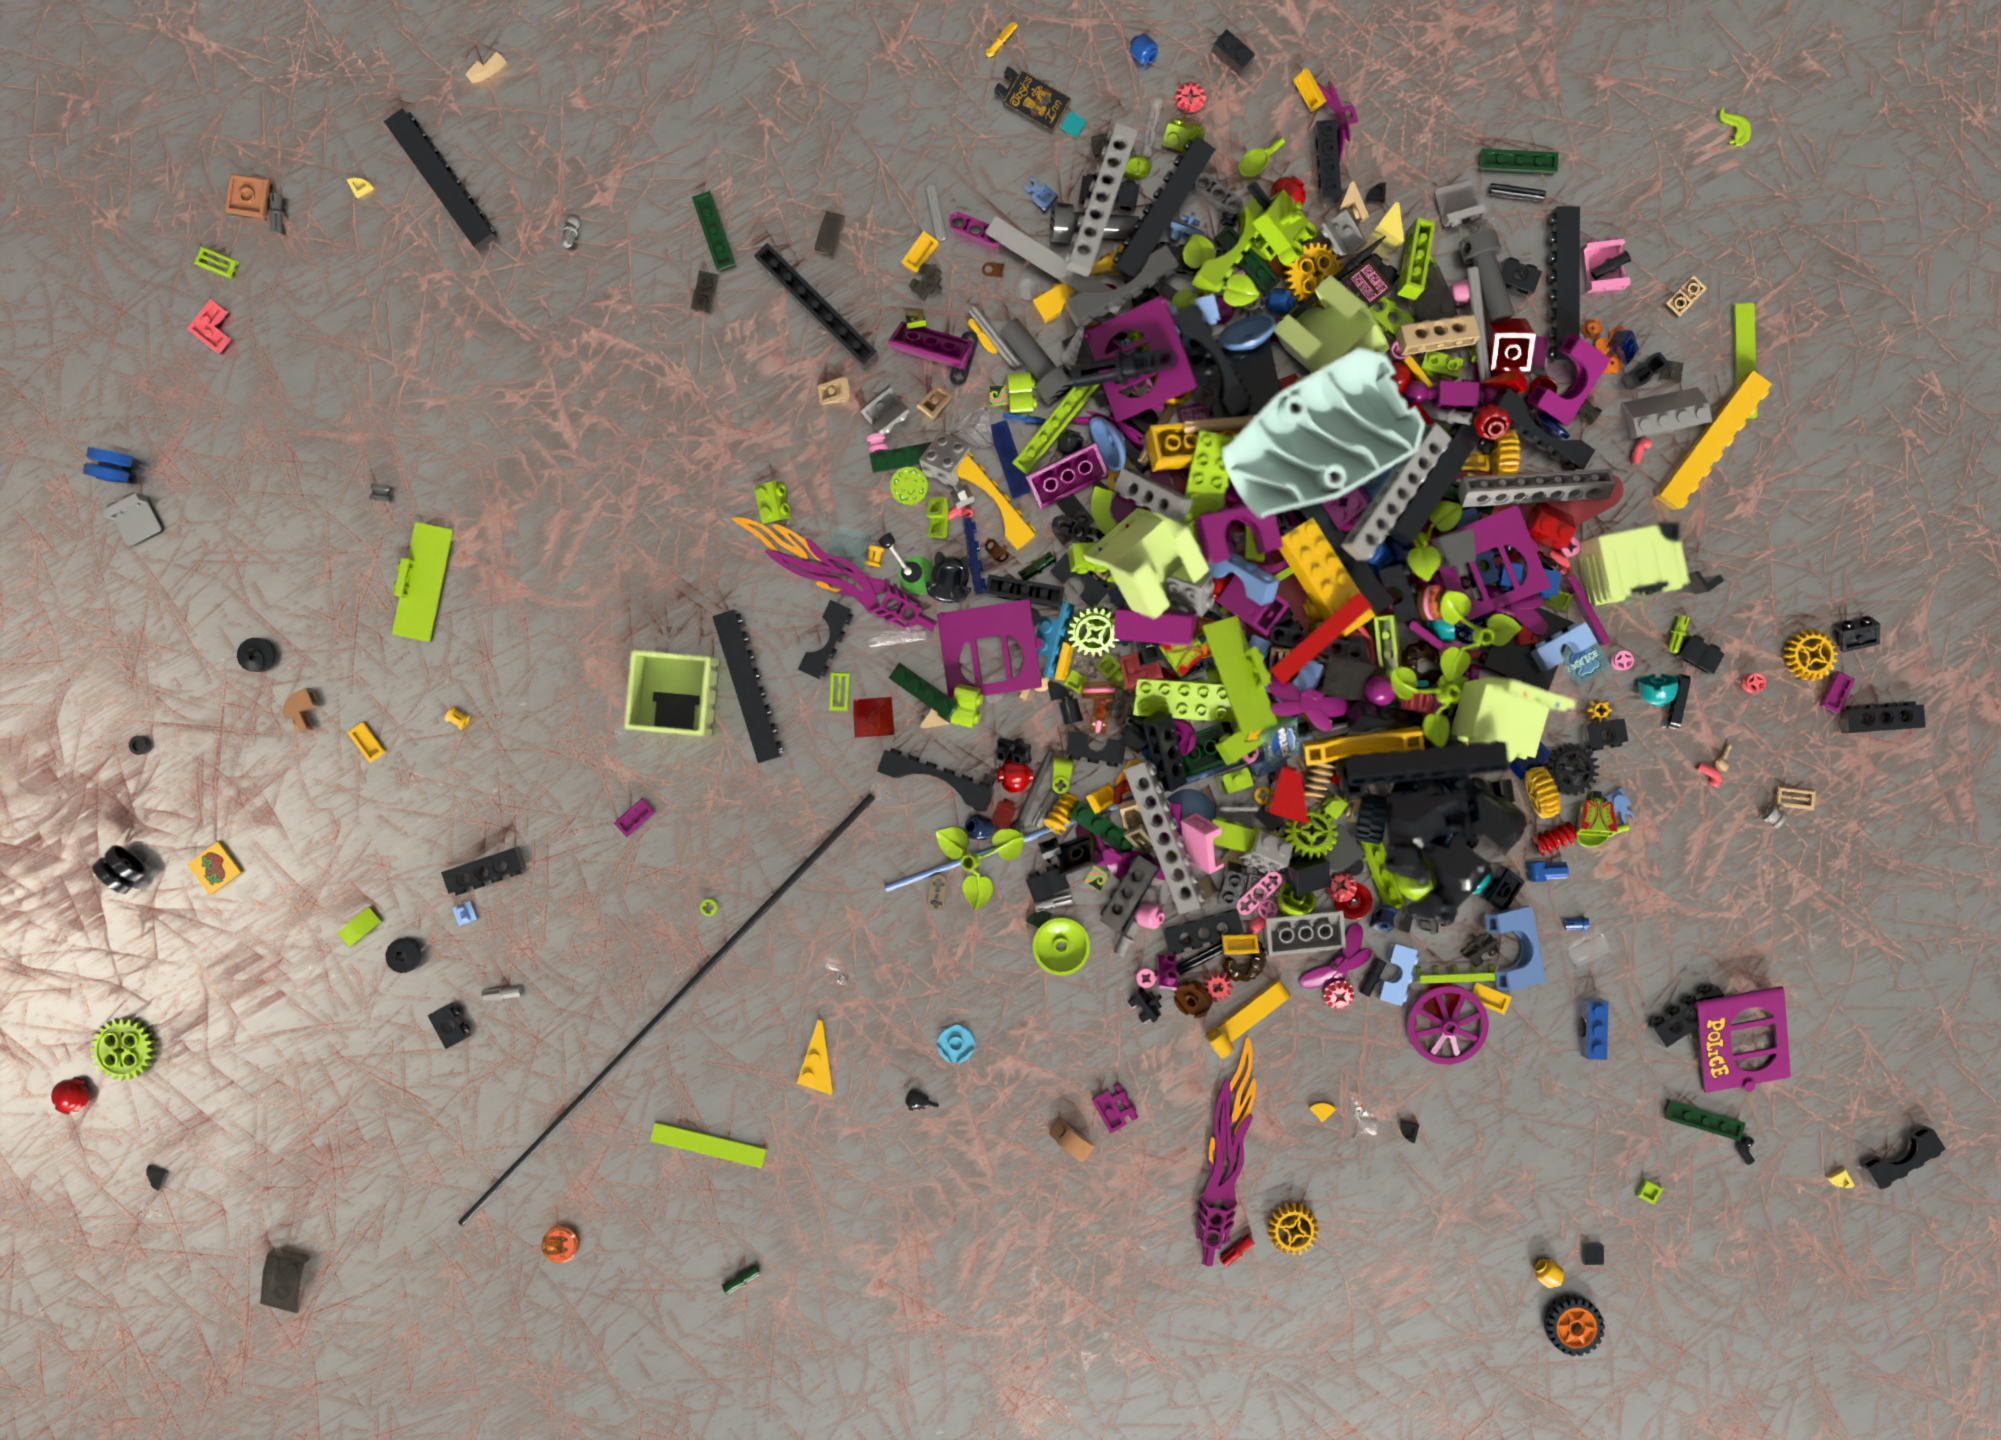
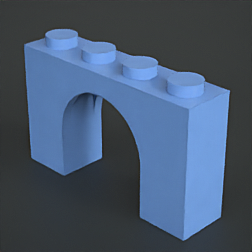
M1253 634L1248 645L1249 648L1257 646L1263 655V663H1265L1273 643ZM1309 661L1300 669L1298 676L1291 684L1300 692L1307 688L1315 691L1326 667L1314 661ZM1265 686L1264 688H1265L1266 692L1271 693V692L1268 690L1267 686ZM1274 695L1272 696V699L1281 702Z
M1516 906L1484 914L1488 934H1502L1512 931L1518 937L1521 947L1519 959L1513 966L1494 971L1497 990L1514 991L1546 982L1533 906Z

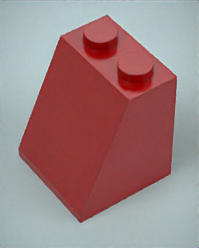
M1488 318L1486 337L1490 370L1514 371L1519 369V371H1530L1535 333L1527 318H1509L1497 323H1493L1491 318Z
M1545 502L1537 503L1533 507L1526 522L1531 539L1552 550L1568 547L1577 529L1572 515Z
M1283 764L1282 767H1276L1264 811L1307 824L1308 817L1302 774L1296 772L1297 768Z

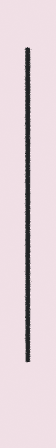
M869 794L472 1206L458 1221L459 1225L464 1227L876 799L872 794Z

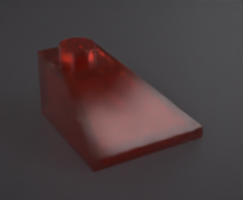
M892 697L853 699L855 738L895 735Z

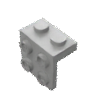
M1470 180L1438 188L1434 192L1444 227L1450 225L1451 227H1456L1468 220L1470 222L1477 221L1486 212L1484 204L1478 205L1473 184Z
M1345 210L1331 221L1321 222V231L1326 238H1330L1333 243L1331 248L1336 255L1348 256L1368 243L1349 210Z
M888 385L862 406L859 411L881 435L890 432L893 429V425L898 421L905 420L910 409L901 402Z
M943 432L938 433L919 459L923 473L930 478L939 479L944 484L956 486L959 482L956 468L971 449L970 444Z
M134 492L124 496L123 500L111 502L106 506L107 508L101 511L104 518L114 520L125 544L128 546H133L162 529L145 495Z
M1206 572L1197 584L1174 576L1167 578L1169 606L1186 612H1196L1200 617H1203L1207 610L1212 608L1215 600L1213 597L1214 583L1212 574Z
M1221 803L1220 807H1216V817L1227 819L1226 823L1233 824V822L1243 823L1245 828L1252 829V827H1255V811H1258V807H1254V803H1240V807H1234V803Z
M1258 831L1252 850L1239 854L1237 859L1243 861L1242 863L1246 866L1257 867L1260 872L1269 874L1271 871L1288 867L1293 845L1265 832Z

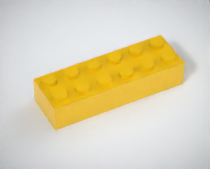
M1184 423L1150 426L1145 438L1152 471L1191 468L1199 432H1184ZM1245 428L1206 432L1237 438Z
M1313 518L1281 537L1283 547L1279 548L1280 552L1324 621L1357 592H1360ZM1368 609L1336 639L1345 637L1375 617L1372 610Z

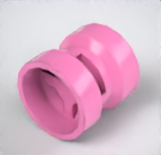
M1397 341L1388 349V356L1392 361L1400 362L1408 356H1401Z

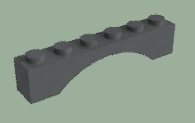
M1166 245L1150 254L1142 271L1125 286L1104 293L1081 292L1068 299L1065 308L1077 327L1080 325L1085 326L1094 317L1107 314L1112 307L1123 305L1130 297H1138L1148 287L1150 289L1154 288L1160 283L1159 281L1165 278H1172L1176 274L1179 264Z

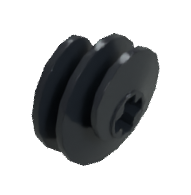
M262 638L246 639L237 650L238 663L243 669L250 672H264L273 666L276 659V651L273 645Z
M407 937L393 941L385 953L388 966L398 973H407L414 970L419 965L422 956L418 942ZM405 952L406 957L402 958L401 954Z

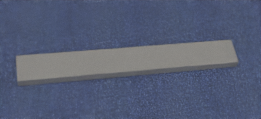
M997 216L994 217L985 231L986 235L1079 293L1113 291V289L1091 275L1087 277L1067 270L1068 262L1064 258ZM1122 305L1109 309V312L1116 316Z

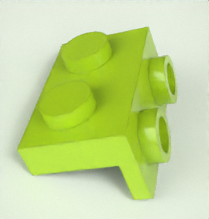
M1179 118L1169 119L1162 146L1184 152L1183 146L1189 138L1193 139L1197 135L1204 139L1206 130L1202 129L1203 126L1196 123L1189 125Z
M1429 351L1425 352L1424 359L1418 366L1428 378H1433L1434 376L1440 378V381L1443 378H1453L1455 381L1460 376L1464 360L1440 352Z
M770 481L754 487L762 524L791 518L783 481Z

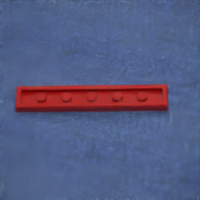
M1357 592L1272 667L1270 671L1283 685L1370 609L1372 605L1360 592Z

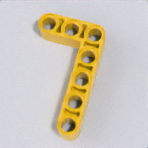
M1279 979L1274 981L1205 1035V1038L1220 1058L1226 1057L1235 1049L1231 1042L1285 1002L1291 994Z

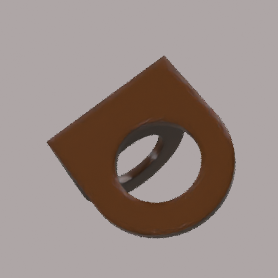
M1005 262L1003 264L985 263L982 267V272L986 276L1003 278ZM986 266L992 267L991 273L985 271Z
M989 539L986 542V551L996 561L1004 562L1008 559L1009 553L994 539ZM993 542V547L989 549L988 544ZM1006 554V557L1001 560L1000 557Z

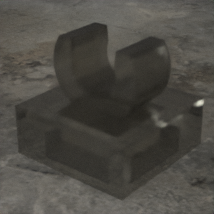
M1668 361L1667 367L1660 373V380L1675 383L1681 382L1683 363Z

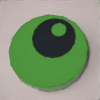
M919 556L911 557L904 561V563L912 572L910 575H906L904 568L901 566L898 573L899 582L911 594H925L927 592L926 582H931V572L934 566L926 558Z

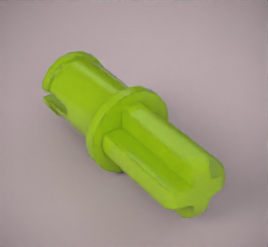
M1685 615L1677 616L1674 630L1671 631L1672 637L1668 646L1669 652L1679 653L1683 638L1687 636L1685 632L1690 621L1689 617L1686 618Z

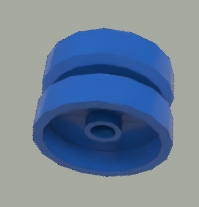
M88 447L86 457L89 460L97 461L98 464H84L83 474L104 481L128 483L130 474L125 470L117 468L118 466L131 467L133 456Z

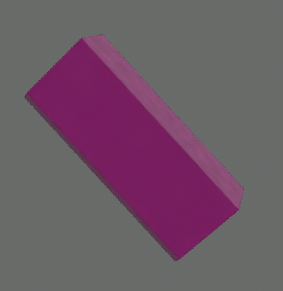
M901 321L888 340V344L895 351L963 370L966 369L974 342L925 327L908 329L907 323Z
M1093 442L1026 475V480L1038 506L1042 509L1109 476V473L1096 443Z
M1122 605L1115 610L1114 639L1190 647L1198 613L1164 610L1160 616L1154 619L1132 611L1129 606Z

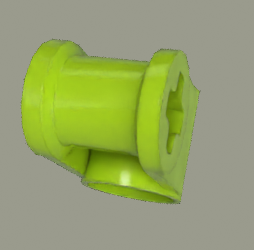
M1054 757L1052 790L1056 794H1064L1069 789L1073 759ZM1059 780L1066 785L1061 791H1058V787H1055V783H1059Z

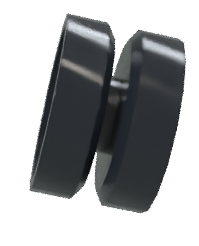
M113 845L105 853V857L100 858L92 867L93 872L103 884L120 894H127L134 887V882L140 881L147 872L143 863L134 854L118 845Z

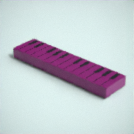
M1573 574L1563 578L1562 580L1570 594H1572V598L1594 635L1598 646L1610 643L1607 633L1576 576Z

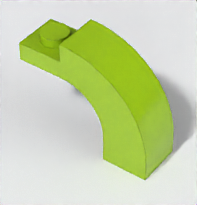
M1094 486L1091 497L1093 519L1101 532L1107 535L1118 525L1112 519L1109 512L1113 491Z

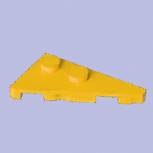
M818 1019L797 1084L832 1095L833 1087L825 1041V1030L823 1021Z

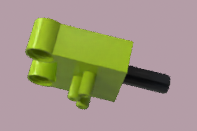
M1256 181L1251 182L1247 186V190L1262 207L1252 224L1278 255L1280 262L1284 265H1289L1303 256L1304 250L1302 245L1316 237L1317 230L1300 211L1302 208L1301 202L1294 203L1284 189L1269 198Z

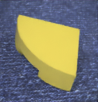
M356 177L347 179L357 198L374 189L364 179Z
M1844 1168L1826 1177L1832 1184L1838 1187L1851 1188L1855 1186Z

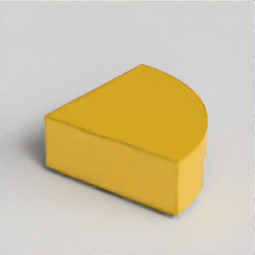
M1314 1103L1309 1106L1321 1122L1336 1111L1328 1103Z

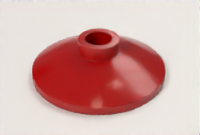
M1356 883V893L1350 900L1345 902L1334 900L1336 911L1343 910L1345 919L1357 920L1369 913L1373 904V898L1366 886ZM1344 885L1340 888L1343 890H1347ZM1353 901L1358 902L1356 906L1351 905Z

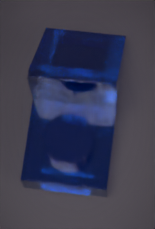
M1631 330L1616 331L1606 345L1607 348L1618 352L1620 359L1626 364L1630 363L1639 350L1634 332Z

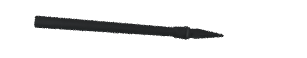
M1383 236L1361 251L1355 258H1351L1333 278L1339 282L1347 274L1358 268L1360 263L1369 257L1386 236ZM1316 292L1289 314L1294 320L1319 299ZM1273 331V333L1269 336V337H1270V340H1272L1273 338L1276 337V334H1275L1274 331Z

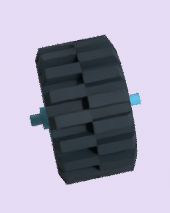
M1366 793L1362 798L1359 812L1353 814V817L1357 820L1355 837L1357 841L1380 845L1383 841L1385 827L1387 826L1386 797Z

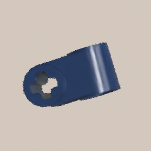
M1382 905L1373 913L1369 927L1389 934L1394 929L1395 925L1393 922L1398 909L1390 905Z

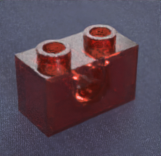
M1004 798L1003 801L999 799L990 822L1008 830L1017 810V807L1014 806L1015 802Z

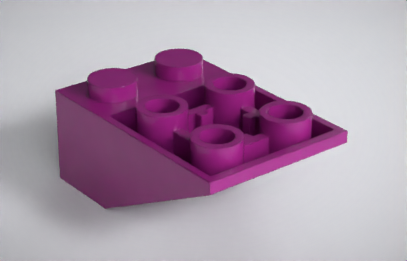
M1236 574L1216 600L1243 622L1265 636L1270 633L1290 605L1277 594H1275L1272 602L1263 605L1258 604L1246 596L1245 585Z

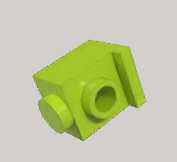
M1259 234L1256 239L1252 238L1251 241L1253 243L1250 248L1260 258L1271 261L1276 253L1272 248L1269 252L1266 250L1270 245L1264 237Z
M1328 792L1322 800L1323 803H1320L1318 808H1321L1324 813L1326 812L1328 816L1337 820L1348 804L1343 802L1337 795Z

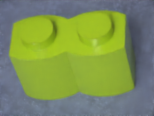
M1031 372L1008 374L1010 414L1032 413L1033 408H1037L1036 396H1032V389L1035 388V377H1031Z
M960 683L955 687L953 700L959 704V707L951 717L952 724L973 728L976 723L980 722L981 712H979V705H982L984 697L981 694V688Z

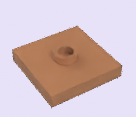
M230 173L225 212L265 219L271 181L264 178Z

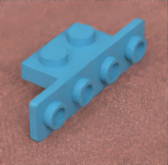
M1062 602L1058 620L1044 616L1041 617L1036 636L1043 641L1042 647L1037 649L1038 655L1048 657L1043 675L1053 679L1062 643L1066 641V637L1069 635L1067 628L1070 626L1069 620L1073 618L1075 606L1068 602Z

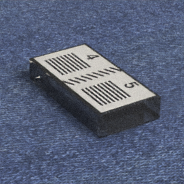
M1248 873L1244 891L1246 892L1263 875ZM1268 877L1270 881L1267 884L1263 881L1261 885L1269 891L1270 888L1267 886L1270 883L1276 884V878ZM1282 879L1281 885L1269 897L1278 898L1279 890L1286 883V880ZM1257 887L1254 889L1253 894L1263 895L1264 891L1262 888Z

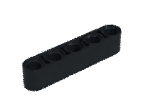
M1276 626L1270 631L1269 637L1276 644L1295 648L1297 645L1292 641L1295 634H1301L1304 640L1311 633ZM1277 629L1282 630L1284 633V637L1281 640H1275L1273 637V633ZM1334 639L1320 653L1358 661L1364 657L1365 649L1359 643ZM1334 642L1341 644V650L1338 653L1331 651V645ZM1354 646L1360 648V654L1357 657H1352L1350 654V650Z

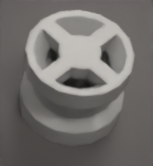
M1772 804L1765 810L1762 820L1770 822L1774 828H1778L1785 822L1788 814L1783 810L1780 811L1778 806Z

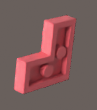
M210 299L188 326L187 330L218 354L222 352L231 340L230 337L217 328L228 312Z
M1138 652L1119 657L1125 687L1128 692L1136 689L1137 678L1164 680L1159 661L1142 666Z

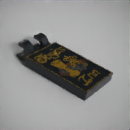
M1007 66L1003 77L1012 82L1008 89L998 83L994 89V94L1005 99L1003 105L1053 133L1072 98L1024 70H1021L1018 74L1014 69Z

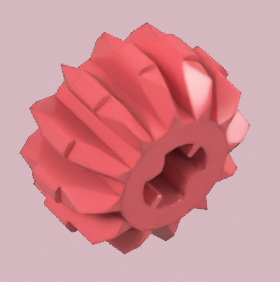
M1413 692L1411 699L1401 698V708L1407 711L1429 714L1434 706V697L1428 693Z
M1216 970L1215 976H1213V973L1209 971L1208 975L1210 978L1208 979L1203 976L1202 979L1207 983H1201V986L1206 988L1205 990L1211 998L1214 997L1215 1003H1218L1219 997L1223 1002L1226 1001L1223 995L1231 996L1227 989H1233V985L1228 984L1232 979L1230 977L1226 978V972L1220 975V971ZM1219 982H1221L1219 984L1221 986L1220 989H1215L1213 987L1214 983L1218 984Z

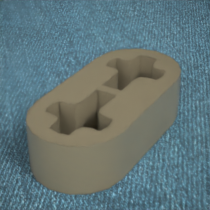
M940 874L934 875L929 884L928 906L933 911H939L945 905L947 880ZM937 878H941V882H944V885L940 886L939 891H936V885L933 884V881H936ZM935 894H939V901H942V904H939L938 907H934V904L931 903V900L935 899Z

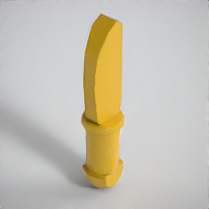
M1016 22L1008 24L998 37L995 38L992 45L986 49L987 57L994 56L997 49L1003 45V42L1016 29Z
M968 318V327L977 335L983 347L992 354L997 353L996 347L984 334V331L980 329L975 320Z

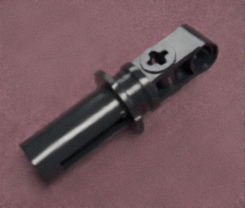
M1118 349L1115 354L1116 357L1072 365L1071 377L1075 388L1113 381H1120L1122 386H1127L1129 379H1140L1141 375L1174 369L1178 364V357L1168 349L1146 351L1139 354L1134 351L1127 355L1124 354L1122 349ZM1170 355L1171 359L1169 363L1164 364V357ZM1113 368H1116V369H1117V370H1113V371H1108V372H1102V373L1087 375V373H1092V372H1097V371H1102V370H1108V369H1113Z

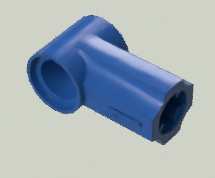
M1528 862L1529 882L1568 878L1567 862Z

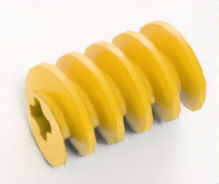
M1069 792L1062 794L1061 799H1058L1056 802L1058 806H1053V812L1048 813L1049 818L1043 820L1044 824L1053 832L1061 835L1059 830L1066 831L1067 829L1063 824H1071L1067 815L1079 799Z

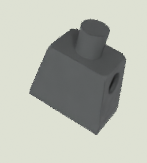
M1473 529L1431 540L1434 548L1440 552L1443 568L1454 566L1457 577L1468 575L1466 563L1476 560Z

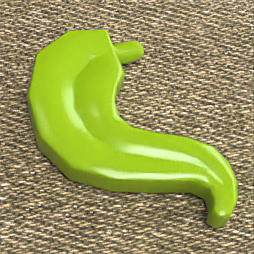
M1722 107L1718 113L1720 121L1735 127L1733 140H1729V143H1734L1735 146L1744 145L1750 139V123L1740 115L1725 113V107Z

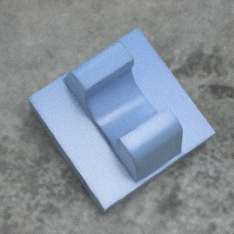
M472 901L452 908L459 926L478 919Z

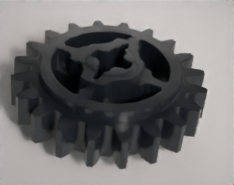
M1567 743L1566 747L1559 745L1560 751L1553 749L1555 756L1548 755L1551 763L1547 762L1545 765L1550 767L1548 773L1551 774L1556 787L1558 786L1557 791L1561 793L1564 790V795H1569L1571 792L1573 796H1577L1578 791L1581 794L1585 793L1584 787L1591 790L1592 788L1589 783H1596L1593 776H1599V773L1594 772V770L1600 768V766L1594 765L1598 758H1591L1593 751L1586 752L1587 746L1580 748L1579 743H1575L1574 747L1572 743ZM1571 754V757L1565 763H1560L1566 755ZM1579 757L1584 761L1586 768L1581 765ZM1565 767H1572L1579 771L1572 772ZM1558 770L1563 773L1564 779H1566L1565 782L1561 779ZM1581 775H1584L1583 779L1580 782L1573 785L1574 780H1576V778H1578Z

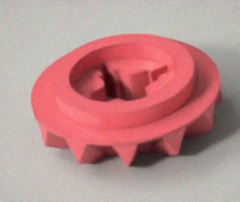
M1190 81L1182 83L1177 88L1175 102L1182 111L1187 113L1196 112L1205 103V92L1199 83ZM1190 90L1192 92V95L1196 96L1191 101V104L1189 98L1185 97L1186 95H1188Z
M1343 871L1334 872L1330 877V886L1326 887L1329 897L1338 902L1350 900L1357 890L1355 879L1351 874ZM1345 881L1344 886L1347 890L1340 889L1337 891L1336 883L1341 884Z
M1335 981L1329 984L1324 991L1326 1004L1336 1010L1338 1008L1344 1009L1348 1004L1351 1005V1000L1354 999V990L1345 981ZM1335 993L1342 994L1344 998H1337Z

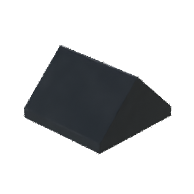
M1094 833L1059 844L1062 854H1059L1061 876L1104 861Z
M1305 854L1303 858H1301V855L1290 858L1288 867L1283 868L1296 897L1330 886V861L1321 855L1317 859L1315 854H1313L1311 860H1309L1308 854Z
M1499 866L1493 875L1491 885L1482 892L1479 898L1499 911L1508 909L1525 881L1509 868Z

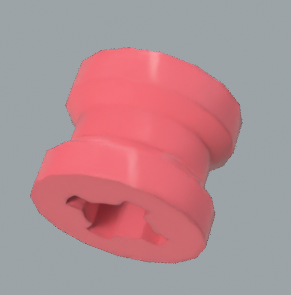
M1750 673L1742 678L1741 685L1747 692H1760L1766 686V679L1762 674Z

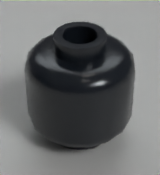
M1066 430L1060 434L1057 450L1062 453V457L1083 447L1084 438L1080 436V432Z

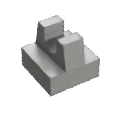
M960 481L954 486L955 490L950 492L957 509L975 501L968 485L962 486Z

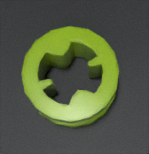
M706 899L700 905V911L705 916L716 914L719 908L718 903L714 899ZM708 902L711 903L710 905H714L711 913H708V910L704 908V906L708 905Z

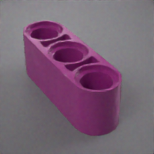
M955 212L950 216L949 224L953 233L994 249L1001 245L998 241H990L988 239L989 236L985 234L990 224L960 212ZM959 219L963 221V224L960 227H956L953 225V222ZM973 227L981 229L978 234H973L970 230Z

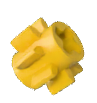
M1597 698L1596 703L1593 701L1589 702L1591 706L1589 709H1586L1590 714L1589 719L1596 718V722H1601L1602 718L1609 719L1607 715L1612 709L1608 708V701L1602 703L1601 698ZM1596 708H1600L1602 711L1596 712Z

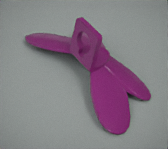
M1328 81L1329 91L1316 82L1327 100L1324 105L1334 111L1338 123L1337 139L1340 162L1343 155L1345 138L1348 142L1351 139L1349 125L1357 123L1358 117L1352 104L1342 106L1337 90L1331 81ZM1346 111L1351 113V120H1347Z
M1086 411L1091 416L1076 417L1071 420L1073 424L1089 426L1092 418L1097 416L1105 418L1121 430L1139 453L1144 448L1138 437H1145L1131 426L1123 423V421L1117 423L1112 415V411L1109 416L1094 411Z
M1484 585L1490 599L1504 594L1503 591L1493 585ZM1536 595L1528 596L1501 608L1497 607L1496 610L1477 617L1484 618L1494 614H1504L1516 619L1522 626L1536 635H1544L1548 631L1547 622L1534 610L1544 604L1543 599Z
M1275 676L1270 677L1271 683L1267 685L1268 690L1281 701L1271 706L1273 714L1292 716L1305 712L1314 726L1325 732L1332 729V723L1328 717L1341 716L1348 710V703L1343 698L1324 697L1325 694L1308 688L1300 692L1288 681L1282 685Z
M1080 824L1075 828L1077 838L1092 833ZM1095 835L1104 861L1096 865H1107L1111 873L1120 880L1125 872L1128 873L1131 868L1129 863L1132 858L1142 853L1140 851L1121 852L1106 845L1100 837ZM1149 853L1144 855L1151 860L1153 859Z
M1354 923L1348 928L1345 934L1346 948L1342 949L1341 953L1329 966L1313 969L1300 978L1299 983L1303 988L1313 989L1324 985L1327 988L1329 984L1335 981H1344L1348 971L1362 966L1369 960L1372 951L1369 948L1360 950L1363 939L1361 925Z

